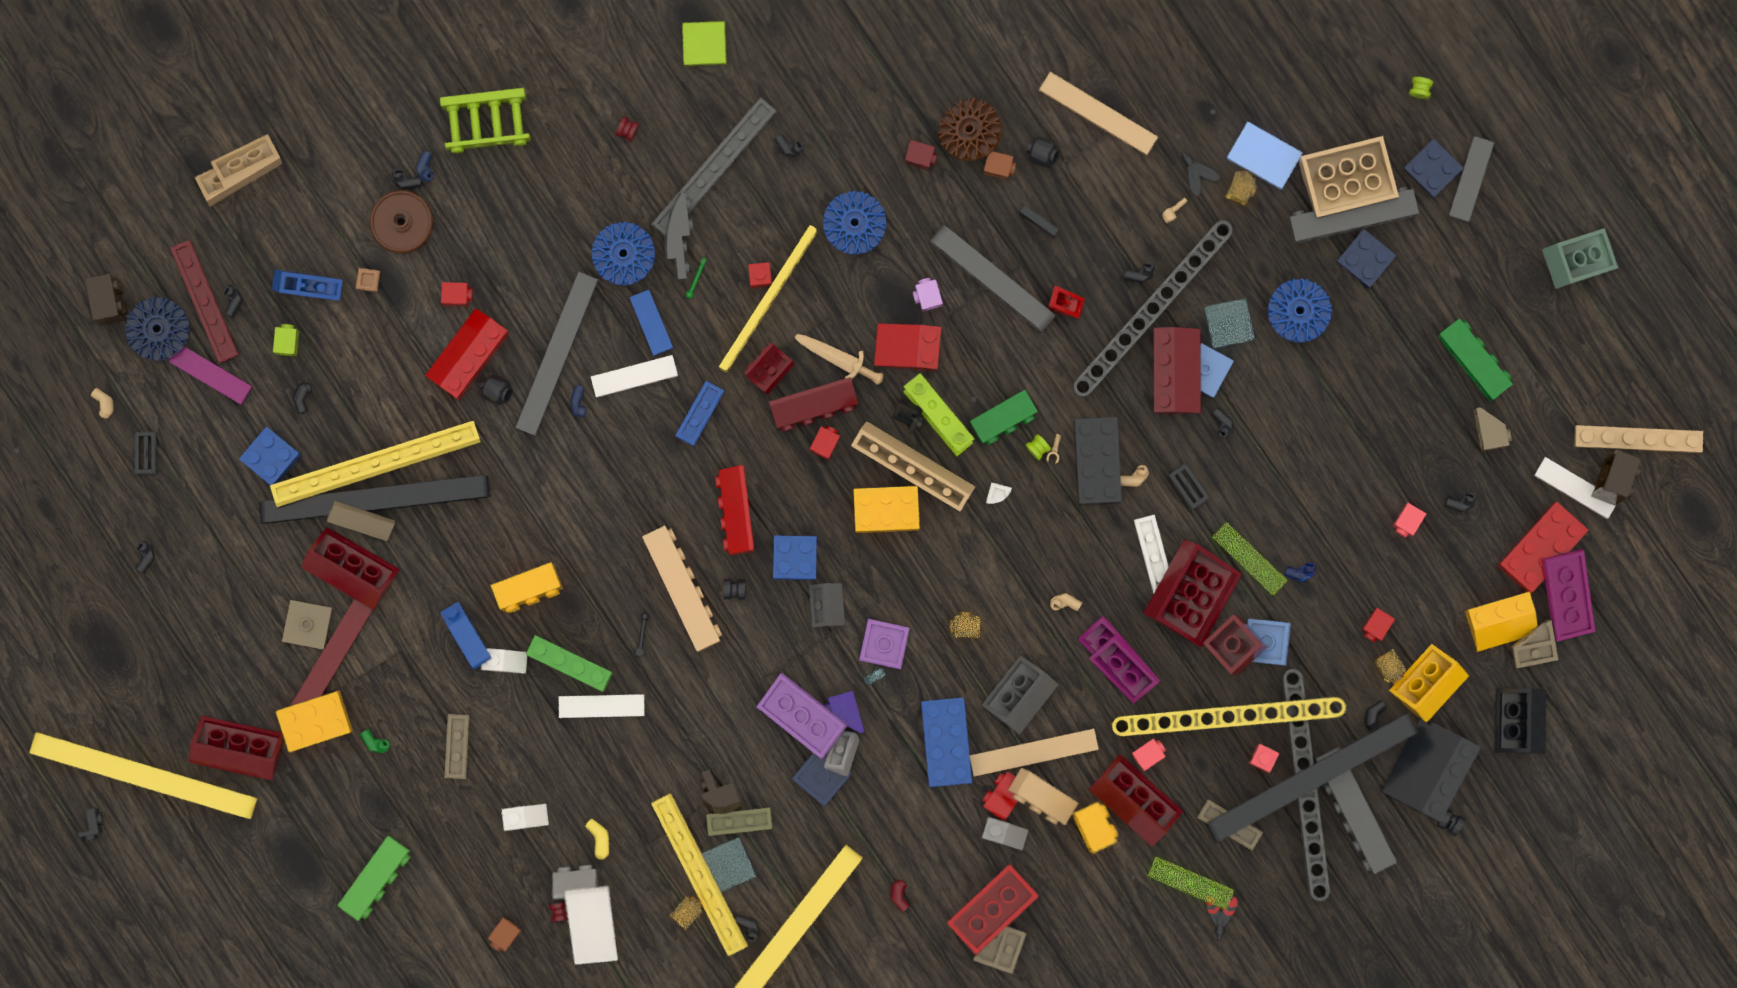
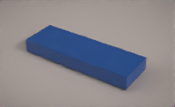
M646 290L629 297L653 356L673 349L650 291Z
M705 381L675 436L695 446L725 391Z

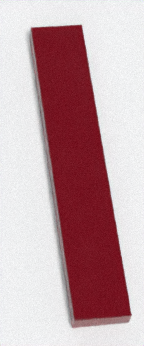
M191 240L171 247L172 254L218 363L221 364L239 356Z
M356 599L353 600L290 706L323 695L373 609Z

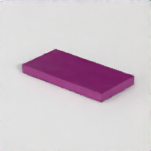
M1579 549L1542 559L1555 641L1558 642L1595 632L1584 550Z

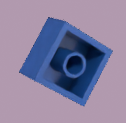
M266 426L239 460L268 484L273 485L282 481L302 455Z
M774 536L773 579L816 580L817 536Z

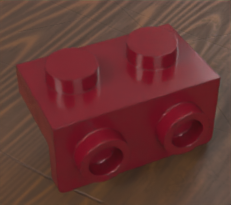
M771 342L762 349L754 362L748 365L744 375L768 395L795 363Z

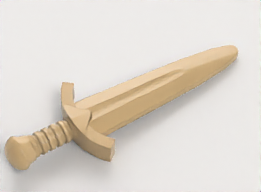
M800 334L795 336V339L801 345L850 373L848 376H845V379L851 377L852 380L860 373L871 379L876 385L883 381L882 373H874V371L862 366L863 351L858 352V359L808 336Z

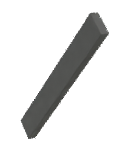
M761 97L679 191L678 194L685 193L686 197L690 199L691 209L687 210L688 215L777 112ZM678 194L651 224L664 236L668 217Z
M578 272L515 427L516 429L536 436L598 279Z

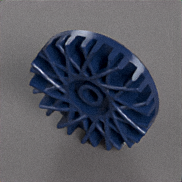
M152 297L151 299L147 298L143 302L140 301L132 311L130 310V315L127 316V324L125 323L126 339L137 354L148 360L163 361L176 356L185 347L190 334L189 320L184 310L175 302L163 297ZM159 325L161 327L160 332L155 333L154 329L156 326Z

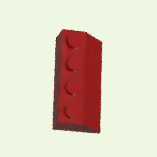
M475 308L425 376L459 401L510 333L493 319Z
M740 465L719 470V475L715 476L716 487L721 488L722 496L718 497L719 509L724 510V517L720 518L722 530H726L727 538L723 539L724 551H729L730 556L755 553L744 466Z

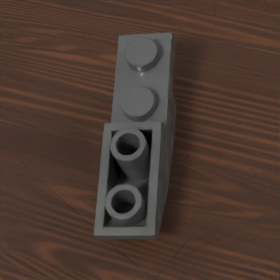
M685 193L678 194L670 211L665 232V259H674L676 279H686V274H689V263L684 259V253H687L686 240H682V236L690 235V231H693L692 219L688 218L687 210H690L691 206L690 199L686 197Z

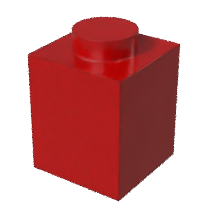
M769 262L748 264L751 289L770 287L772 285Z
M442 282L441 304L443 306L469 307V301L473 299V290L469 289L468 283Z
M826 426V428L820 427L810 447V451L829 460L840 439V436L837 435L838 431L830 426Z
M1375 608L1361 631L1365 632L1364 637L1372 642L1376 640L1382 641L1395 619L1379 608Z

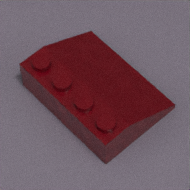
M1183 540L1143 614L1195 645L1202 647L1242 573L1200 545Z

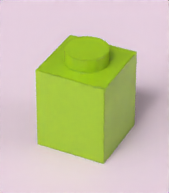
M281 324V328L275 327L274 354L297 357L299 331L294 329V325Z

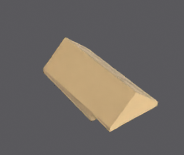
M267 134L211 161L213 169L195 177L210 207L282 164V161Z

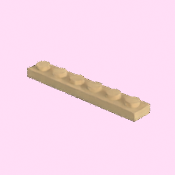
M1576 425L1574 447L1702 453L1703 431Z

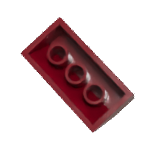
M1180 327L1154 328L1155 413L1159 415L1201 414V329Z
M851 377L769 402L777 430L782 429V432L793 430L794 425L802 423V426L815 423L814 419L822 417L823 420L835 417L834 413L842 411L843 414L855 411V407L858 406Z
M328 527L308 549L301 566L302 569L373 610L384 598L400 570Z
M201 716L190 743L189 763L273 780L281 755L284 735L280 732Z
M1120 754L1089 788V791L1152 847L1166 834L1183 812L1180 807Z

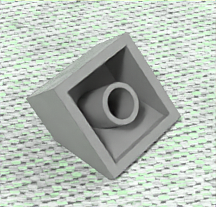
M592 865L579 866V871H571L570 867L558 868V872L553 873V899L565 898V891L598 888L597 869H592Z

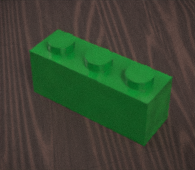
M1023 390L970 421V425L981 444L987 443L989 446L998 441V436L1005 432L1008 435L1017 430L1016 425L1022 422L1026 425L1036 419L1034 415L1038 411L1026 390Z

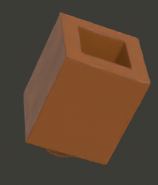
M992 151L987 156L983 174L1008 180L1009 175L1014 174L1016 163L1012 162L1013 156Z
M504 917L488 937L492 941L490 945L499 952L502 949L507 951L522 929Z

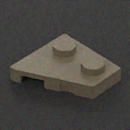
M1006 926L973 960L1013 974L1026 933Z

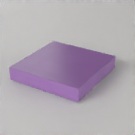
M868 619L859 661L901 670L910 628Z

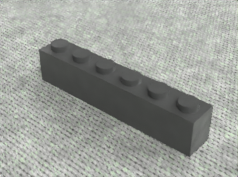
M1407 187L1398 188V198L1316 218L1314 209L1313 212L1305 213L1304 210L1294 212L1288 219L1293 244L1416 217L1419 211L1414 190H1407Z
M1339 747L1315 758V763L1339 751ZM1351 770L1323 784L1328 795L1331 794L1335 801L1332 803L1337 814L1341 813L1345 820L1342 822L1344 829L1347 833L1351 832L1354 838L1352 844L1356 852H1361L1364 858L1361 862L1365 870L1375 874L1397 863Z

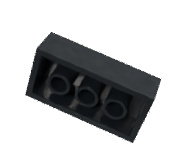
M1117 417L1075 419L1074 440L1078 506L1120 504L1122 502Z

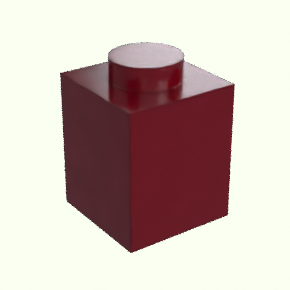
M911 140L905 157V164L929 170L930 165H935L938 154L934 153L935 147Z

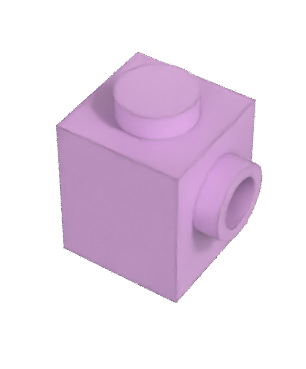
M926 278L918 281L919 284L915 285L916 291H913V297L916 304L920 303L922 312L942 307L943 303L936 280L931 281V278Z

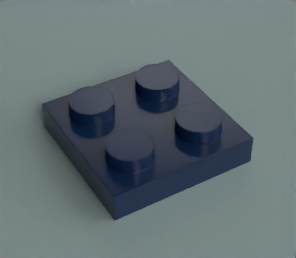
M1433 139L1403 170L1434 198L1463 167Z
M1363 229L1338 259L1337 263L1366 287L1370 288L1396 257V254Z
M813 753L792 779L825 806L852 773L849 772L848 776H843L825 769L824 765L828 753L824 759L819 758Z

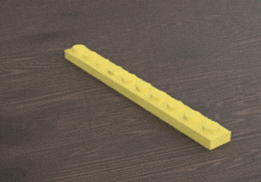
M474 421L279 482L270 485L275 504L279 507L480 443V438Z

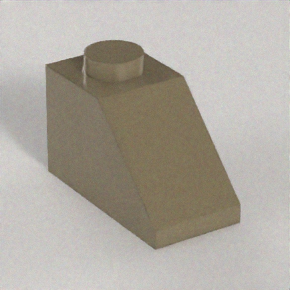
M1481 407L1473 410L1481 452L1509 446L1511 433L1509 429H1506V425Z

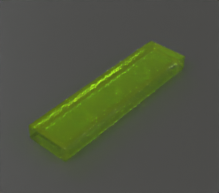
M1227 522L1211 537L1272 596L1288 581Z
M1159 857L1154 858L1147 877L1223 910H1227L1234 890Z

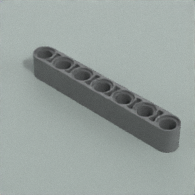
M942 225L930 240V243L1039 332L1042 333L1055 318V315L945 225Z

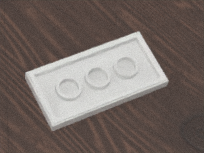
M608 887L565 891L575 964L618 960Z

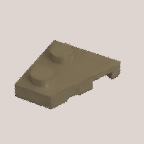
M1552 620L1544 621L1512 646L1516 668L1558 660Z

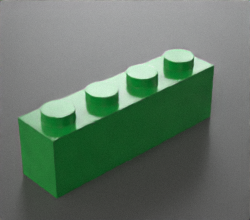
M1459 318L1437 337L1489 402H1491L1513 385L1511 382L1512 378L1506 370L1502 371L1497 365L1499 362L1492 353L1488 354L1486 352L1483 341L1479 337L1475 338L1470 332L1472 330L1470 325L1465 320L1461 321Z

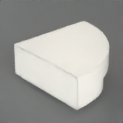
M991 483L986 503L996 504L1008 497L1012 488Z

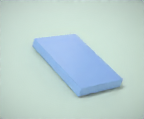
M1247 122L1227 159L1282 190L1302 152Z

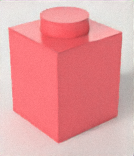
M1409 503L1405 504L1393 524V527L1396 528L1395 532L1405 538L1407 536L1412 537L1426 513Z
M1152 739L1131 754L1141 769L1145 771L1166 757L1163 753L1166 750L1159 740L1156 742Z
M1258 744L1248 764L1270 773L1279 753Z

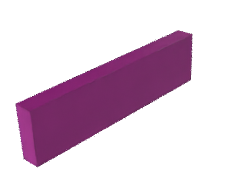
M186 347L169 360L171 364L241 405L253 388Z

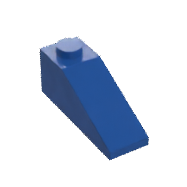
M275 269L272 290L285 294L340 301L343 280Z
M459 602L440 612L473 669L492 659L468 614Z

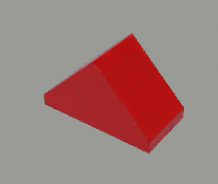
M1054 286L1048 309L1052 312L1079 319L1085 298Z

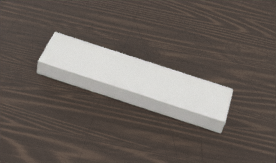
M673 355L591 376L596 398L677 377L678 374Z
M1546 457L1534 474L1538 479L1605 519L1609 518L1615 508L1614 505L1591 497L1595 486Z
M1155 515L1134 520L1154 594L1168 569V563Z
M644 695L559 696V718L645 716Z

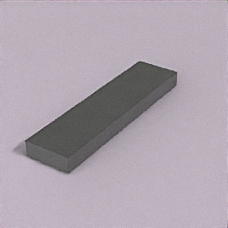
M1476 136L1473 137L1451 205L1449 217L1467 223L1470 221L1494 142Z

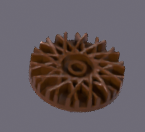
M968 98L966 102L960 100L959 104L955 102L956 106L954 108L948 107L949 112L945 111V118L940 119L942 122L939 124L941 131H938L942 141L941 144L956 159L962 161L982 159L990 154L999 143L1002 134L1000 117L994 108L983 100L977 101L976 98L972 100Z
M404 190L390 192L381 197L371 211L370 229L378 244L389 252H395L396 254L412 253L414 250L417 251L419 247H423L424 243L428 242L429 236L432 235L431 231L433 230L434 220L430 207L423 198L413 192ZM400 219H405L404 225H398Z

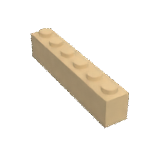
M869 422L863 425L851 445L958 511L962 510L975 489L974 485Z
M663 526L642 536L696 651L700 652L721 642L719 637L722 636L718 625L713 626L710 620L713 617L709 606H704L701 598L704 597L699 586L694 587L692 579L695 577L691 568H685L683 560L686 558L681 548L676 549L673 543L677 539L672 529L667 530L666 526Z

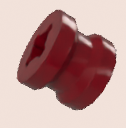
M624 116L618 126L616 136H623L627 141L632 142L640 123L631 122Z
M566 902L549 905V909L553 914L551 917L552 922L568 919Z

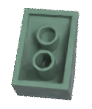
M1605 228L1542 249L1555 289L1618 268Z

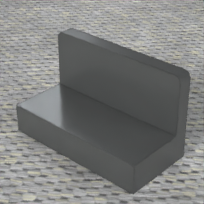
M823 583L809 585L812 628L845 625L842 584Z

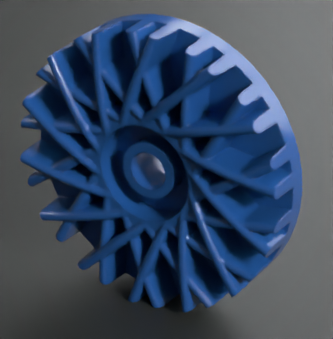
M848 191L835 197L826 208L823 219L824 232L831 245L843 253L851 255L867 253L874 249L882 240L886 230V215L876 198L862 191ZM853 219L858 220L859 224L857 226L851 225Z
M627 222L612 223L596 236L592 248V260L597 272L606 281L615 285L627 286L641 281L649 274L655 261V248L649 234L639 225ZM622 250L627 251L626 257L619 255Z
M1293 279L1280 285L1271 296L1268 304V318L1272 328L1282 338L1297 343L1308 342L1321 335L1331 320L1332 305L1330 304L1329 296L1326 295L1327 292L1323 291L1320 285H1316V282H1310L1308 279ZM1301 307L1303 314H1298L1296 308Z

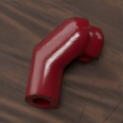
M897 880L891 886L890 899L903 913L910 905L903 898L906 883L903 880Z

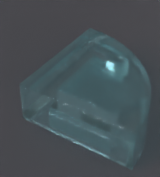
M880 668L866 676L864 681L868 686L885 677L886 674Z

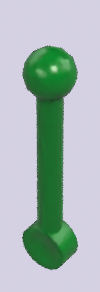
M704 257L701 260L689 291L685 294L688 299L694 296V288L707 261Z

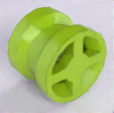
M1413 77V88L1409 94L1413 97L1429 99L1431 95L1429 90L1433 86V81L1423 77Z
M1039 434L1034 436L1032 442H1028L1025 445L1038 461L1045 452L1051 450V447Z

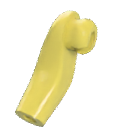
M590 819L585 827L595 838L596 858L602 860L609 855L608 832L595 820Z

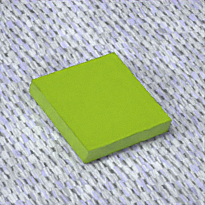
M725 22L683 23L684 66L726 64Z

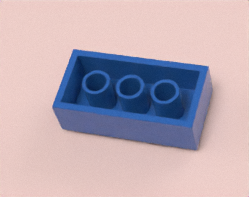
M964 698L921 701L929 787L972 783Z

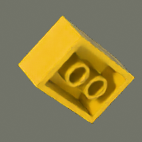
M918 486L854 489L856 533L919 530Z
M552 563L491 585L500 610L508 613L519 610V606L525 603L528 606L540 602L539 598L541 597L552 598L560 594L559 590L563 589L556 568Z
M340 690L276 711L289 752L353 731Z
M1093 803L1072 813L1090 853H1094L1117 842L1115 837L1118 834L1114 825H1109L1106 820L1109 815L1104 805Z

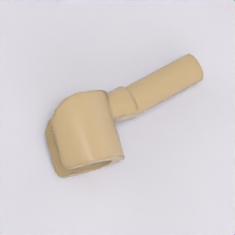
M1185 198L1175 206L1165 210L1162 216L1166 223L1177 218L1174 212L1187 203Z
M1056 434L1052 450L1047 454V461H1049L1051 454L1057 456L1055 464L1059 461L1058 446L1061 439L1059 434Z

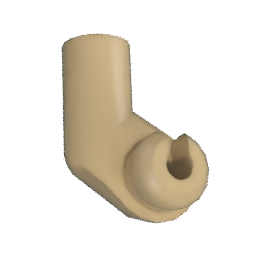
M95 388L91 397L100 402L99 415L107 419L114 411L113 400L106 393Z
M1140 465L1131 476H1121V486H1140L1148 478V468Z
M1068 593L1054 596L1050 601V606L1053 610H1060L1069 606L1078 611L1082 605L1081 601Z

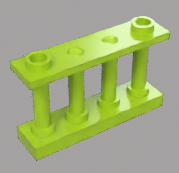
M518 88L440 97L441 107L449 112L452 142L445 143L447 151L451 150V153L464 152V149L511 143H514V146L526 145V142L531 141L529 133L523 134L520 109L522 100H526L525 89ZM505 102H509L512 105L515 135L502 136L499 106ZM488 104V107H491L494 138L481 139L478 109L480 105ZM461 107H467L470 110L473 140L460 141L457 111Z
M918 374L904 386L905 390L903 393L913 404L923 410L922 416L956 457L973 444L974 438L921 374Z

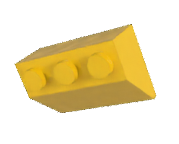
M1530 592L1465 611L1477 652L1522 639L1538 627L1536 611Z
M1431 644L1389 691L1412 713L1427 723L1469 675L1458 662Z

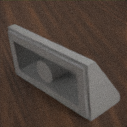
M843 731L828 753L824 765L825 769L843 776L849 775L859 744V737L856 732Z

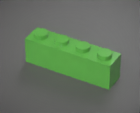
M536 635L526 655L602 692L605 691L613 675L612 672Z
M387 836L340 901L338 907L358 921H361L362 918L366 920L373 911L371 906L374 901L379 902L384 896L385 891L383 889L387 883L391 885L398 876L396 871L400 865L404 867L411 858L408 855L411 850L393 837Z

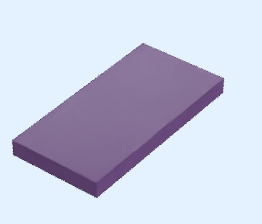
M780 673L757 705L759 710L821 759L825 758L848 726V724L784 673Z

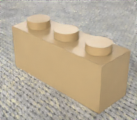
M1022 768L1008 789L1015 794L1013 796L1015 800L1022 804L1025 801L1031 804L1029 808L1039 815L1041 812L1047 815L1045 819L1055 825L1058 822L1066 825L1078 805L1076 801Z

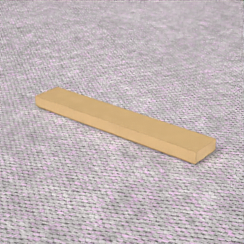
M1051 72L1039 89L1043 94L1146 156L1158 138L1153 133Z
M1090 729L970 755L973 776H979L1099 750L1095 730Z

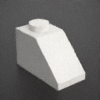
M487 649L492 659L483 663L481 670L526 674L527 652Z
M546 804L502 809L504 831L549 825Z

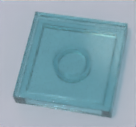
M1246 298L1204 307L1213 349L1255 340Z
M739 837L702 853L720 892L756 877Z

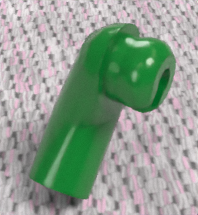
M369 729L360 734L369 751L377 753L388 751L390 747L388 740L374 739Z

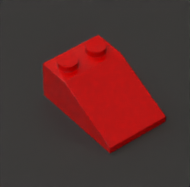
M878 324L874 366L937 372L941 327Z

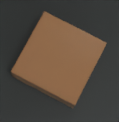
M359 268L356 290L378 292L380 271Z

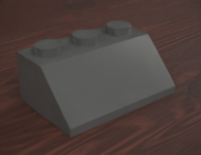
M1020 655L981 706L1020 735L1059 684L1047 673Z

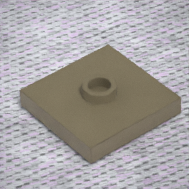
M290 600L282 642L324 650L333 608Z

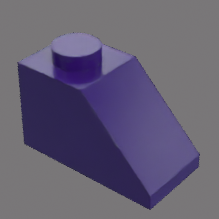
M853 691L829 697V703H825L826 708L848 724L849 728L860 734L864 733Z

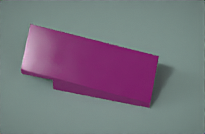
M1100 616L1078 638L1092 653L1089 659L1133 704L1159 683L1160 680L1104 616Z

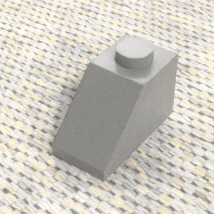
M988 817L982 838L1023 850L1028 830Z

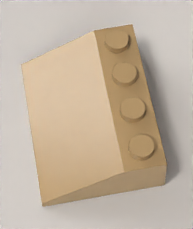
M1383 136L1304 155L1298 160L1316 218L1399 197Z

